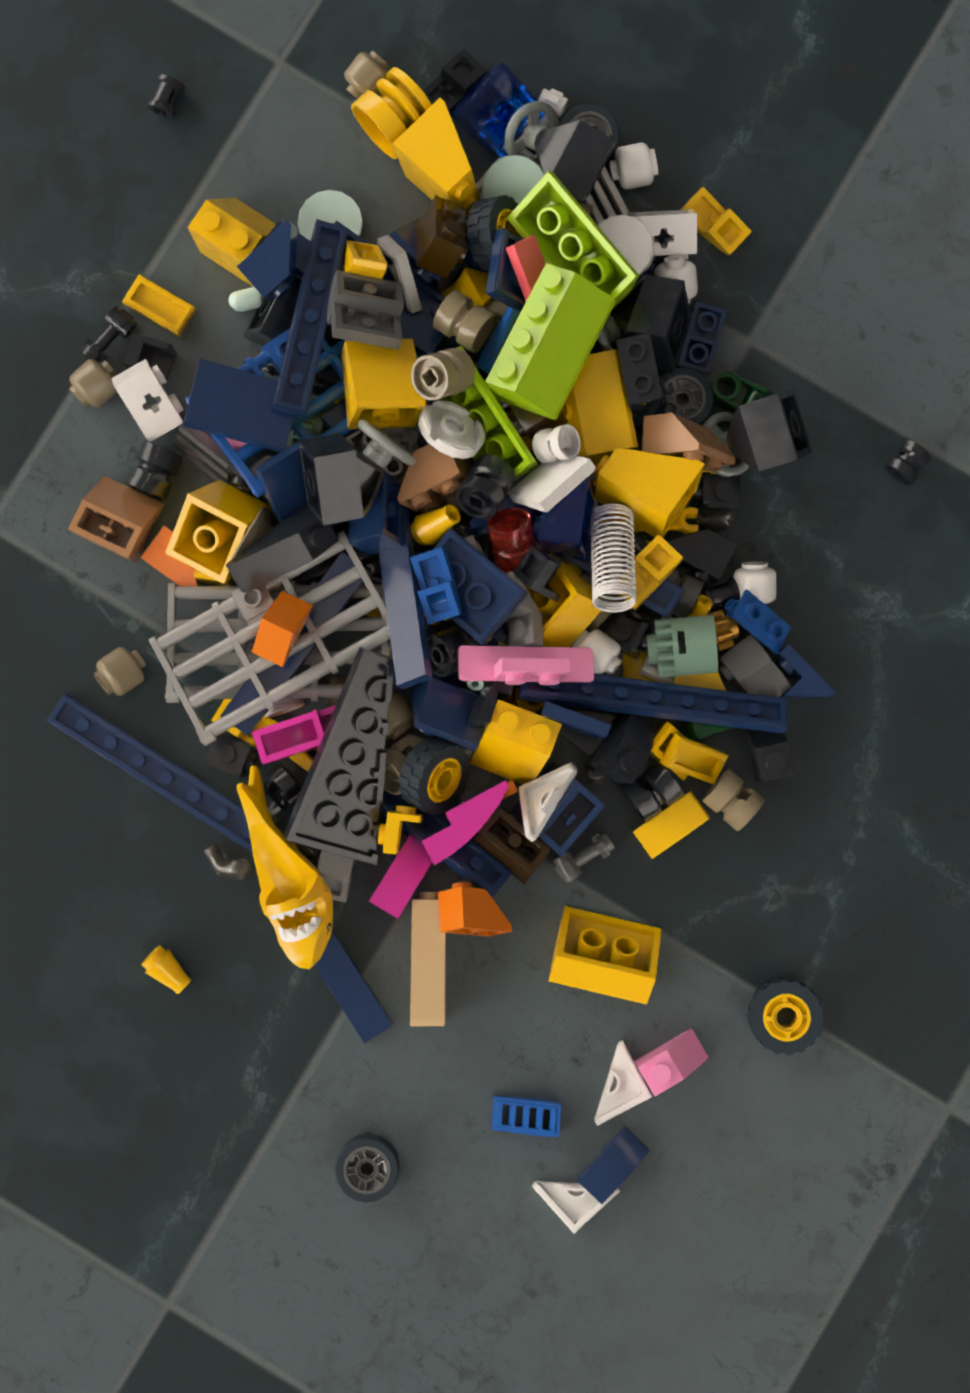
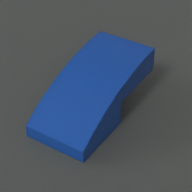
M445 546L410 557L420 587V591L417 593L428 625L462 614L457 587Z

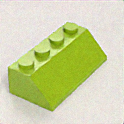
M551 170L542 177L507 217V220L523 239L535 235L545 264H551L578 273L615 299L616 303L613 309L632 291L639 274Z
M546 263L485 381L496 399L556 420L616 303L615 299L578 273Z
M462 346L457 347V348H459V349L465 351ZM474 365L475 377L469 389L435 401L442 400L458 404L470 412L468 417L474 422L477 419L481 423L485 432V440L479 452L472 457L474 462L481 455H496L510 464L515 473V480L531 473L539 464Z

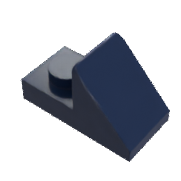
M790 644L784 646L778 655H774L779 660L777 663L778 668L787 677L791 678L794 676L797 679L791 685V688L780 695L779 698L825 699L835 693L829 684Z

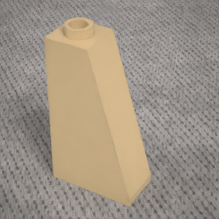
M419 892V898L412 899L410 1026H445L446 933H440L438 892Z

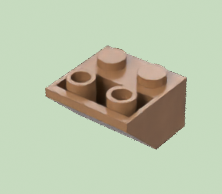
M674 413L644 416L643 452L699 460L705 464L703 468L705 471H720L724 465L735 464V457L709 428Z
M430 444L414 451L413 456L416 462L414 465L408 466L397 496L399 503L419 514L442 508L441 504L451 498L456 500V492L471 469L468 458L450 457L439 452Z
M104 476L82 499L68 530L85 540L136 563L165 504Z

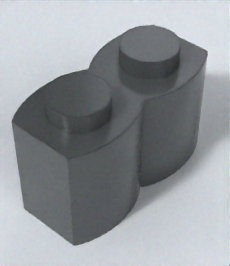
M751 634L718 657V673L727 684L732 682L740 693L779 697L791 688L785 676Z

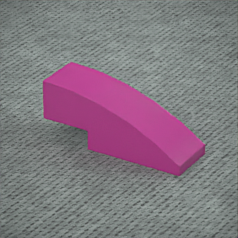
M336 705L252 731L261 763H270L319 748Z
M506 780L445 813L451 825L422 841L434 865L455 853L483 827L500 804L509 787Z
M409 835L369 902L397 919L432 864V860L424 845L413 836Z

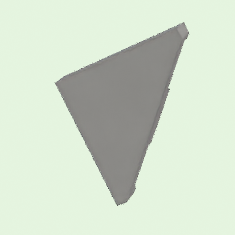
M388 235L378 238L377 245L392 260L393 264L388 265V269L394 282L402 283L403 296L408 312L412 314L422 310L406 251Z

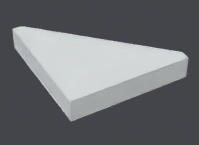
M571 762L518 787L525 837L531 842L537 839L575 777L577 768Z
M623 1040L617 1044L594 1118L597 1126L652 1097Z
M535 1181L532 1184L535 1191L574 1234L620 1192V1189L617 1188L601 1204L580 1183Z

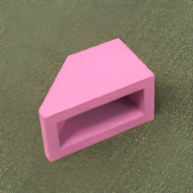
M690 1028L634 1062L655 1097L683 1081L709 1057L693 1029Z

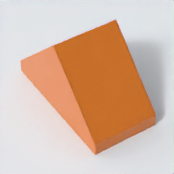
M281 591L261 619L252 653L284 668L314 606Z

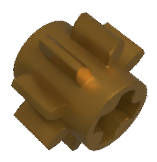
M722 609L708 613L707 615H714L717 652L733 647V639L739 638L737 622L729 616H724Z

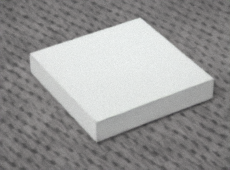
M578 455L568 460L559 459L551 463H541L511 489L508 495L515 503L548 512L593 473L596 467L591 459Z

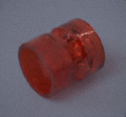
M506 508L496 512L491 519H488L487 527L493 544L492 551L495 565L504 572H514L530 546L537 547L536 540L533 537L531 515L528 511L521 508Z

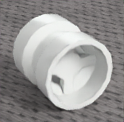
M568 424L557 426L554 429H541L535 433L532 441L534 454L542 463H551L559 459H572L578 455L581 447L579 433L572 425Z

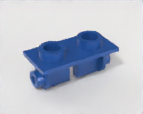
M745 589L740 600L730 599L726 603L727 616L733 618L758 639L763 646H766L774 654L778 655L791 626L748 589Z

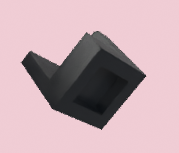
M133 333L123 364L129 369L146 359L151 368L157 365L166 381H168L177 352L169 343Z
M531 545L513 574L530 589L556 602L558 601L560 595L548 583L561 565V561L557 557Z

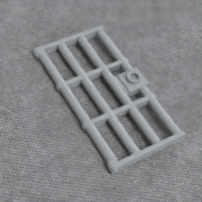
M344 531L338 533V542L313 561L245 593L241 592L238 587L230 592L232 597L220 604L216 601L211 604V609L159 638L154 636L149 639L154 652L196 728L200 742L204 746L216 741V736L260 711L266 708L268 710L275 708L274 704L330 672L333 675L339 672V667L355 659L359 647L371 650L390 639L386 606L354 548L349 544V539ZM346 549L355 566L299 597L290 580ZM362 578L371 596L317 626H314L309 616L305 623L308 631L299 635L289 655L290 657L316 643L324 661L267 692L258 674L276 664L262 657L251 662L242 645L257 636L262 617L275 601L270 591L283 584L288 594L314 605ZM379 608L387 623L385 627L333 656L330 655L322 638L370 611ZM239 609L248 626L235 633L226 615ZM219 620L228 636L227 638L175 667L171 665L164 651L165 649ZM235 649L244 667L189 697L180 679ZM251 678L260 696L205 727L196 709Z
M290 581L299 597L315 589L318 585V582H311V585H296L295 581ZM381 581V584H374L386 606L383 581ZM168 583L167 633L191 620L176 619L177 600L228 599L232 597L230 592L237 589L238 586H176V583ZM283 584L270 591L274 600L281 591L288 593ZM362 584L352 598H367L371 594L366 585ZM239 609L238 619H228L235 632L248 626ZM381 614V617L358 618L336 631H377L385 627L387 623ZM217 620L196 633L225 632L220 621ZM389 640L382 643V651L375 652L388 656ZM244 643L242 646L246 652V643ZM176 644L167 648V657L173 667L200 653H176ZM317 646L303 665H311L313 667L324 661ZM329 651V653H330L331 656H333L334 654L340 652V651ZM228 652L205 665L238 666V670L244 667L237 652ZM246 652L251 662L260 658V656L252 652ZM352 660V661H350V662H348V663H346V664H353L354 660ZM167 676L166 703H180V698ZM318 679L312 682L311 685L303 687L286 698H311V701H318V698H339L344 684L319 685ZM245 682L215 699H233ZM208 686L183 687L190 697Z

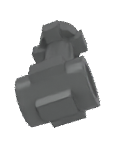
M605 832L600 835L597 833L590 837L593 843L572 856L568 850L562 857L558 856L552 860L555 864L554 869L560 879L563 878L566 883H569L583 874L580 868L582 865L598 855H601L604 859L611 855L610 852L615 847Z

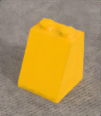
M439 98L392 144L407 179L431 200L437 195L445 200L457 202L461 207L465 208V217H469L470 209L473 208L475 202L480 200L471 167L445 101Z
M237 198L206 200L187 228L201 254L250 286H253L237 266L265 240L276 224Z
M403 339L399 350L345 340L341 350L348 429H359L358 422L362 419L367 420L377 428L415 427L421 412L426 407V400L415 391L411 382L412 366L417 360L413 339Z
M617 447L610 457L605 455L601 459L595 470V473L598 475L593 483L596 487L594 500L602 505H625L634 513L633 524L654 538L658 534L664 538L697 491L705 464L699 460H689L687 458ZM616 513L622 517H626L629 519V517L624 514Z
M219 479L187 494L165 554L225 584L232 577L225 564L231 560L236 548L256 518L259 510L266 506L273 516L275 514L270 505Z
M497 699L491 723L484 726L476 751H473L469 764L524 785L537 778L549 759L562 724Z

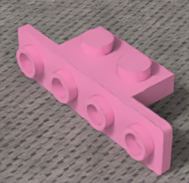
M460 646L458 648L459 680L505 681V684L520 685L526 682H539L540 685H556L560 682L590 683L594 680L593 650L591 648Z

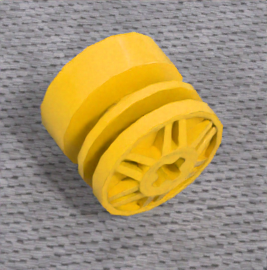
M393 67L387 72V79L380 78L377 81L376 85L381 97L373 91L367 90L351 105V109L358 123L375 145L391 159L397 160L398 157L392 143L432 104L423 90L405 72Z

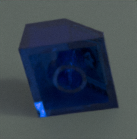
M503 62L493 65L450 112V115L473 139L499 158H502L503 156H508L504 141L506 128L511 117L523 105L538 101V99ZM540 112L539 122L545 116L542 112ZM528 115L518 125L514 142L523 135L525 128L528 126Z
M589 477L583 480L548 512L542 511L541 516H536L534 536L538 537V545H541L543 551L551 553L556 557L585 560L591 522L590 515L594 502V492Z

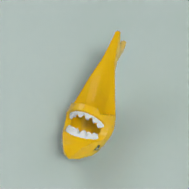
M251 766L248 785L244 783L237 784V791L248 823L252 852L261 888L259 895L261 908L264 915L272 923L278 942L286 956L299 968L310 969L321 959L331 936L333 927V896L320 871L298 850L295 842L285 839L283 833L274 824L267 808L260 770L257 766Z

